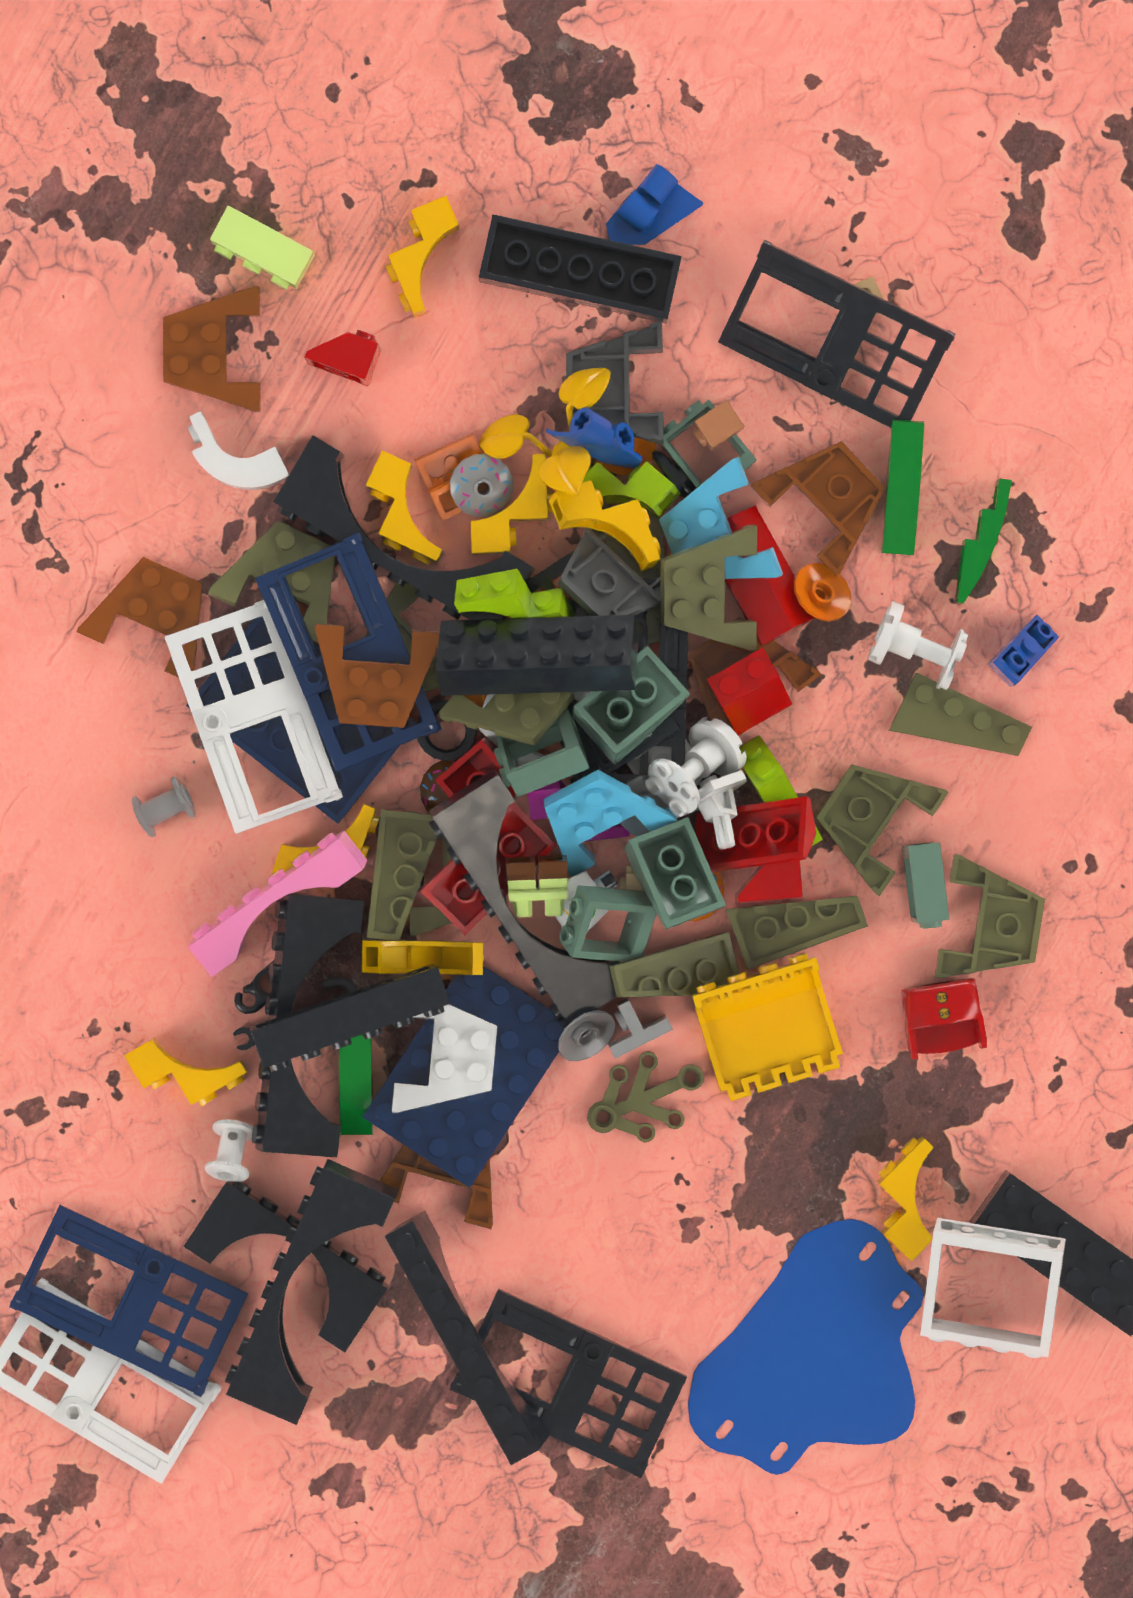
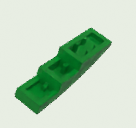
M892 419L886 476L887 487L882 553L914 555L921 484L924 421Z
M1002 478L996 480L992 510L981 509L979 511L975 540L965 539L962 541L954 604H964L987 565L1006 514L1012 480Z
M362 1035L351 1038V1045L339 1049L341 1135H373V1124L362 1118L373 1101L372 1039H364Z

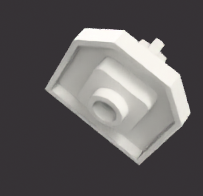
M742 770L721 778L713 775L699 783L701 787L698 790L700 796L699 807L693 812L700 810L705 821L714 824L716 840L720 849L732 848L735 845L731 820L738 814L733 792L747 782Z

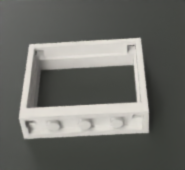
M937 1218L933 1231L920 1336L928 1337L936 1342L946 1340L960 1342L961 1345L966 1347H990L994 1351L1001 1353L1009 1351L1019 1352L1031 1358L1048 1357L1052 1342L1066 1239ZM943 1244L1052 1262L1042 1335L1038 1336L933 1318Z

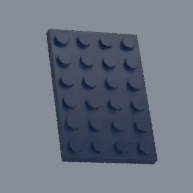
M263 617L253 619L244 631L250 650L272 643ZM238 640L221 661L242 654ZM315 645L318 655L321 656L320 647ZM276 652L254 658L263 685L284 678ZM246 662L224 669L234 696L255 688ZM212 673L198 690L203 706L225 699L216 673ZM331 689L319 693L329 719L338 717ZM281 716L230 734L233 743L305 799L310 797ZM408 717L405 727L401 729L411 727L417 724V722ZM341 724L333 728L344 754L365 746L356 724ZM366 725L373 742L394 734L392 727ZM319 732L343 798L329 803L324 802L316 805V807L339 824L399 746L336 772Z
M483 966V975L456 974L446 989V993L450 1001L449 1005L497 1026L491 1091L399 1113H392L394 1083L428 1086L434 1019H427L362 1116V1118L468 1188L471 1187L559 1053V1038L568 1026L565 1019L559 1022L552 1010L485 966Z

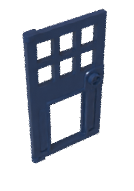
M354 533L352 536L343 539L340 543L255 578L336 772L423 735L428 736L442 730L425 690L421 686L415 703L423 720L422 722L403 730L399 727H392L394 734L375 742L372 741L366 725H357L365 746L344 754L333 729L343 723H339L338 717L330 720L321 701L319 693L330 689L322 655H318L286 579V576L336 555L369 633V636L345 645L343 647V659L384 663L398 661L399 664H410L411 660L362 543L363 539L360 533Z
M60 1204L19 1291H16L13 1299L10 1301L9 1308L16 1311L19 1310L193 1392L194 1395L202 1397L209 1382L208 1378L249 1293ZM56 1235L134 1271L111 1321L33 1284ZM171 1273L197 1284L188 1305L163 1294L164 1287ZM204 1289L213 1291L231 1300L222 1320L196 1309ZM158 1301L184 1313L175 1333L149 1322ZM191 1317L217 1328L208 1349L182 1337ZM144 1330L170 1341L161 1362L135 1350ZM177 1346H181L203 1357L195 1377L169 1366Z

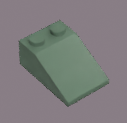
M647 646L637 656L635 690L592 691L574 705L573 718L615 765L641 744L690 696V693Z
M688 817L632 838L627 842L624 850L634 874L666 930L726 906Z

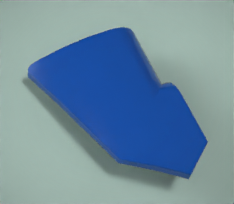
M656 164L637 189L627 196L605 224L608 238L611 241L629 245H645L703 206V202L680 186L678 180L668 170Z
M588 407L581 408L574 414L570 424V432H557L546 428V433L571 447L579 446L585 448L591 457L603 463L635 469L642 462V456L633 451L634 435L630 426L624 422L611 425L609 420Z

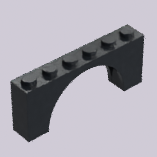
M226 1181L183 1247L211 1264L222 1250L244 1237L257 1234H277L287 1237L292 1223L299 1225L300 1219L292 1214L286 1217L277 1211L279 1206L264 1196L261 1200L250 1193L252 1188L243 1181ZM328 1240L312 1252L324 1270L329 1287L328 1313L318 1336L345 1353L387 1290L389 1284L384 1282L386 1276L373 1267L366 1270L357 1264L359 1258L345 1249L340 1253L330 1246L332 1241Z

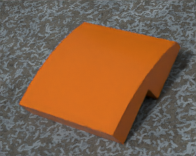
M473 433L414 459L442 521L463 512L455 504L450 493V479L454 469L463 459L474 454H482ZM485 482L480 483L477 491L484 493L488 490L489 485Z

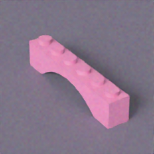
M344 830L336 836L333 833L325 836L318 842L319 848L313 853L303 852L292 861L294 865L286 872L283 869L278 870L267 879L269 884L261 890L257 887L251 889L242 897L243 903L236 908L229 905L217 915L219 920L210 926L206 922L192 933L194 938L188 948L211 977L237 960L242 951L245 935L250 925L271 903L287 894L303 889L317 887L338 888L364 869L367 859Z

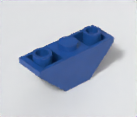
M1036 615L1000 649L988 665L1009 687L1015 686L1054 644L1059 636L1052 630L1049 624Z

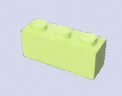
M229 205L210 238L212 244L216 246L215 252L230 260L233 255L244 261L243 267L258 275L261 270L272 276L270 281L286 290L289 286L298 288L315 256L311 249Z

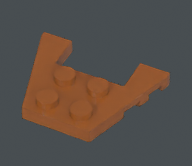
M253 286L163 317L164 383L246 408L253 412H261L260 382H227V317H260L259 286Z
M842 441L765 478L757 480L750 486L771 507L788 489L796 485L837 528L840 534L817 555L835 576L841 573L844 564L886 488Z
M143 557L78 627L77 633L104 644L118 614L167 636L199 624L203 583ZM197 640L182 645L191 671H194ZM170 657L165 672L179 678L172 657Z
M739 616L734 621H743L744 619ZM756 638V651H757V650L761 649L762 647H761V645L759 644V642H758V640H757V638ZM708 639L688 654L709 721L716 718L731 727L705 680L755 651ZM772 641L762 646L774 668L777 666L780 668L797 692L821 676L817 669L811 667L777 642Z
M315 624V631L339 723L404 728L437 650L440 632L412 631L410 664L344 660L345 626Z
M405 1145L402 1146L379 1180L399 1189L394 1200L395 1203L400 1202L408 1172L468 1188ZM489 1158L470 1187L472 1194L464 1222L492 1230L493 1212Z

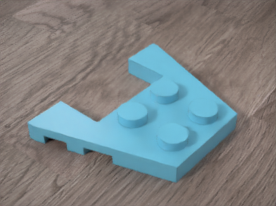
M739 457L729 461L659 519L672 555L693 546L713 541L716 537L726 533H732L719 495L749 484ZM773 547L758 552L757 555H750L745 558L741 556L725 557V579L777 578L783 575Z
M599 770L544 798V807L561 854L567 855L568 873L571 877L596 865L595 855L582 842L591 839L599 833L634 815L649 831L677 821L676 815L672 813L670 808L663 809L657 806L655 800L646 795L644 797L638 796L631 792L629 786Z

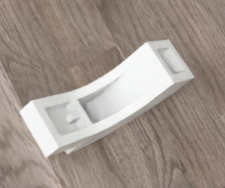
M201 411L189 416L192 425L187 428L195 444L201 442L203 445L191 452L198 463L216 480L238 489L259 490L278 485L288 478V470L276 447L250 458L233 457L219 447Z

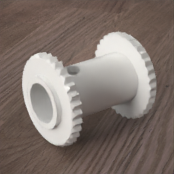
M219 1120L212 1127V1130L221 1136L216 1161L206 1163L205 1171L211 1177L222 1181H244L249 1177V1170L243 1167L241 1163L245 1143L252 1140L253 1126L238 1120Z

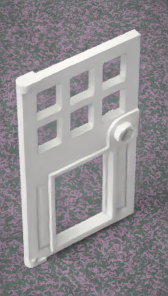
M264 600L254 603L253 606L164 637L235 834L318 804L329 803L343 798L311 710ZM263 617L272 643L250 650L241 624ZM233 627L242 654L221 661L212 634ZM204 638L213 664L191 671L182 645ZM276 652L284 678L263 685L254 658ZM246 662L255 688L234 696L224 669ZM216 673L225 699L203 706L194 680ZM281 716L310 797L258 815L230 734Z
M41 1277L37 1282L36 1286L102 1316L49 1284V1281ZM23 1312L0 1347L1 1388L160 1484L163 1483L210 1403L215 1400L222 1388L218 1383H213L209 1380L205 1393L202 1397H199L185 1388L100 1348L93 1346L91 1350H88L68 1338L67 1333L61 1330L57 1331L44 1322ZM29 1325L54 1339L43 1358L19 1345V1341ZM141 1338L135 1348L136 1351L160 1362L165 1354ZM61 1344L85 1358L75 1377L50 1364ZM13 1352L37 1366L27 1385L2 1372ZM174 1358L169 1363L170 1367L189 1376L195 1377L197 1373ZM122 1363L196 1407L169 1454L164 1453L94 1410ZM44 1371L69 1385L58 1404L34 1391Z

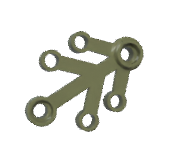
M645 1051L639 1056L640 1066L628 1098L615 1104L621 1084L628 1080L629 1072L624 1065H614L610 1069V1082L603 1101L594 1103L588 1111V1123L596 1132L608 1133L616 1128L637 1136L644 1143L654 1139V1127L650 1123H641L639 1125L621 1117L622 1115L635 1111L662 1121L671 1129H679L683 1126L685 1120L681 1111L677 1109L669 1111L653 1105L651 1102L682 1088L689 1091L698 1089L704 1081L702 1070L694 1064L685 1065L680 1069L678 1076L645 1090L651 1071L658 1064L657 1056L651 1051ZM651 1055L654 1058V1064L651 1067H645L642 1064L644 1056ZM618 1068L623 1069L625 1077L622 1080H616L613 1077L614 1070ZM688 1071H694L697 1075L696 1080L692 1083L685 1081L684 1076ZM600 1111L609 1113L610 1117L607 1122L602 1123L598 1121L597 1115ZM676 1113L680 1115L681 1121L679 1124L672 1125L669 1123V1116ZM642 1127H649L652 1130L649 1138H642L639 1132Z

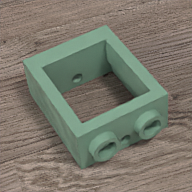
M698 400L684 411L687 415L684 420L678 424L675 420L664 427V444H659L674 464L692 482L694 489L703 483L670 442L692 426L694 421L715 408L710 400H707L704 404ZM737 434L727 440L739 454L744 471L757 461Z
M568 707L534 746L495 735L499 748L494 749V753L500 767H504L499 769L501 778L506 788L512 786L517 797L589 769L579 730ZM564 740L565 748L517 767L515 759Z
M940 842L904 845L902 850L911 922L919 923L920 928L923 929L942 927V921L949 920Z
M578 885L575 896L570 900L569 915L566 924L561 929L560 942L571 958L624 962L643 956L657 913L644 891ZM594 909L628 912L619 942L585 939Z

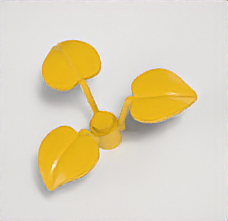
M590 368L580 370L570 375L562 383L559 390V398L563 403L567 404L566 414L569 430L574 407L577 410L585 407L590 408L603 395L610 380L611 372L609 369ZM518 414L507 415L496 420L481 436L479 448L489 457L496 459L512 456L521 449L524 439L530 440L549 457L541 464L539 469V476L543 483L556 491L570 495H579L582 481L591 463V456L585 448L579 446L571 447L561 441L551 451L531 433L527 432L530 422L526 417Z

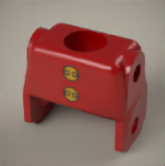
M975 978L951 980L901 989L907 1045L912 1060L918 1059V1053L935 1054L951 1052L977 1043L979 1048H987L984 1018L980 1009Z

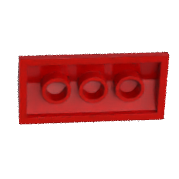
M756 505L728 517L727 520L732 533L741 530L746 525H756L757 553L773 547L783 575L777 578L725 579L746 620L757 622L756 638L762 647L810 622L815 617L808 614L799 604L794 593L795 575Z
M808 796L736 807L738 815L731 820L735 845L732 848L726 849L718 847L714 824L706 822L701 812L696 813L695 834L712 872L805 860L816 837L811 799Z
M515 802L507 808L497 844V875L503 898L508 894L506 857L535 856L536 866L538 865V856H547L557 846ZM451 859L420 891L466 935L488 914L481 904L485 897L480 889L473 892L463 875L468 873L463 863L461 862L456 865Z

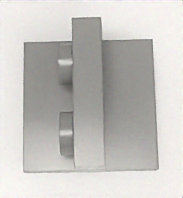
M626 998L616 1003L619 1010L614 1012L623 1032L629 1029L630 1033L608 1043L616 1059L673 1030L666 1015L642 1026L629 999Z

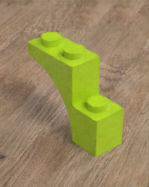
M647 461L642 467L638 466L630 473L628 482L625 485L598 462L593 467H589L582 481L583 483L591 480L594 489L597 488L600 491L603 500L608 505L623 504L638 499L641 508L644 507L658 517L680 495L676 486Z
M518 569L457 580L454 605L459 613L473 611L491 612L510 618L575 616V611L562 587L531 593Z
M760 735L739 747L741 754L746 751L747 756L742 769L763 803L798 798L786 773ZM816 825V837L812 846L823 840Z

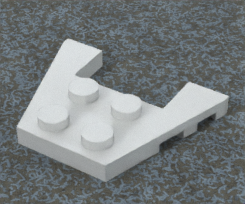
M449 1004L443 1006L445 1012L428 1018L423 1013L414 1016V1018L434 1019L428 1086L394 1083L392 1113H399L491 1091L497 1026Z

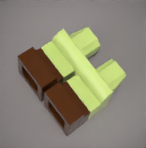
M567 855L538 856V885L536 884L535 856L506 857L509 902H512L515 917L532 916V901L545 900V916H561L563 914L564 899H568Z

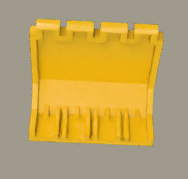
M807 953L789 958V965L778 968L777 963L759 967V974L747 977L746 972L727 977L728 984L716 987L715 982L707 983L696 987L698 993L691 995L721 1092L727 1090L730 1102L752 1095L748 1084L751 1082L755 1083L758 1093L782 1086L779 1074L785 1072L788 1084L813 1076L810 1067L812 1063L816 1064L819 1074L840 1068L837 1055H841L843 1052L819 975L820 968L816 957L809 958Z

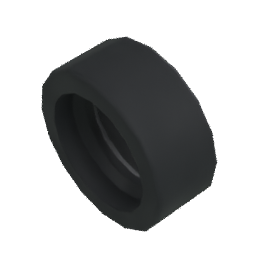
M449 700L431 704L434 714L437 715ZM421 715L418 718L417 724L423 721ZM465 725V737L461 744L454 749H440L433 745L429 737L425 735L418 737L417 740L423 751L434 759L450 761L459 759L472 748L475 743L477 730L468 728Z

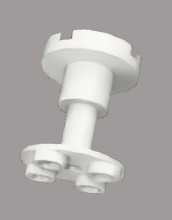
M892 601L875 636L876 645L871 647L868 660L880 665L887 651L909 660L914 654L943 666L936 688L947 690L954 675L955 661L960 662L965 652L968 634L964 633L963 629H960L950 648L921 637V629L900 621L904 605Z
M703 717L690 728L688 737L692 749L685 754L686 763L681 767L665 758L656 759L649 765V778L645 781L647 789L653 795H658L669 806L672 813L678 817H682L686 813H692L699 807L700 796L698 788L694 783L696 778H707L711 773L726 776L739 771L745 765L746 751L741 754L739 746L743 744L730 726L719 719L714 718L712 721H708V717Z

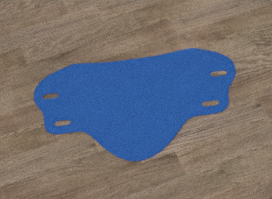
M849 1219L834 1221L804 1234L797 1241L772 1284L735 1330L700 1362L694 1371L688 1401L689 1420L696 1435L707 1446L718 1452L744 1457L763 1470L779 1475L789 1471L807 1448L817 1442L853 1445L883 1444L897 1439L908 1430L914 1418L915 1397L911 1376L901 1348L900 1337L904 1327L921 1307L923 1292L917 1282L898 1264L888 1240L881 1232L863 1221ZM869 1242H874L876 1250L868 1260L861 1261L859 1259L860 1252ZM902 1291H908L909 1299L899 1310H895L892 1307L893 1301ZM726 1420H731L733 1428L725 1438L718 1439L716 1437L717 1430ZM779 1443H787V1451L778 1461H773L771 1453Z

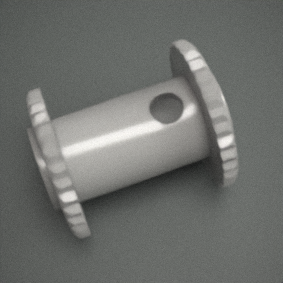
M177 777L171 778L173 785L171 790L144 803L137 796L132 798L136 818L150 837L156 836L155 825L182 811H186L191 818L195 817L192 798L184 784Z

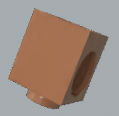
M725 400L694 421L693 425L696 430L692 433L702 448L708 445L712 451L742 431L745 426L728 400Z

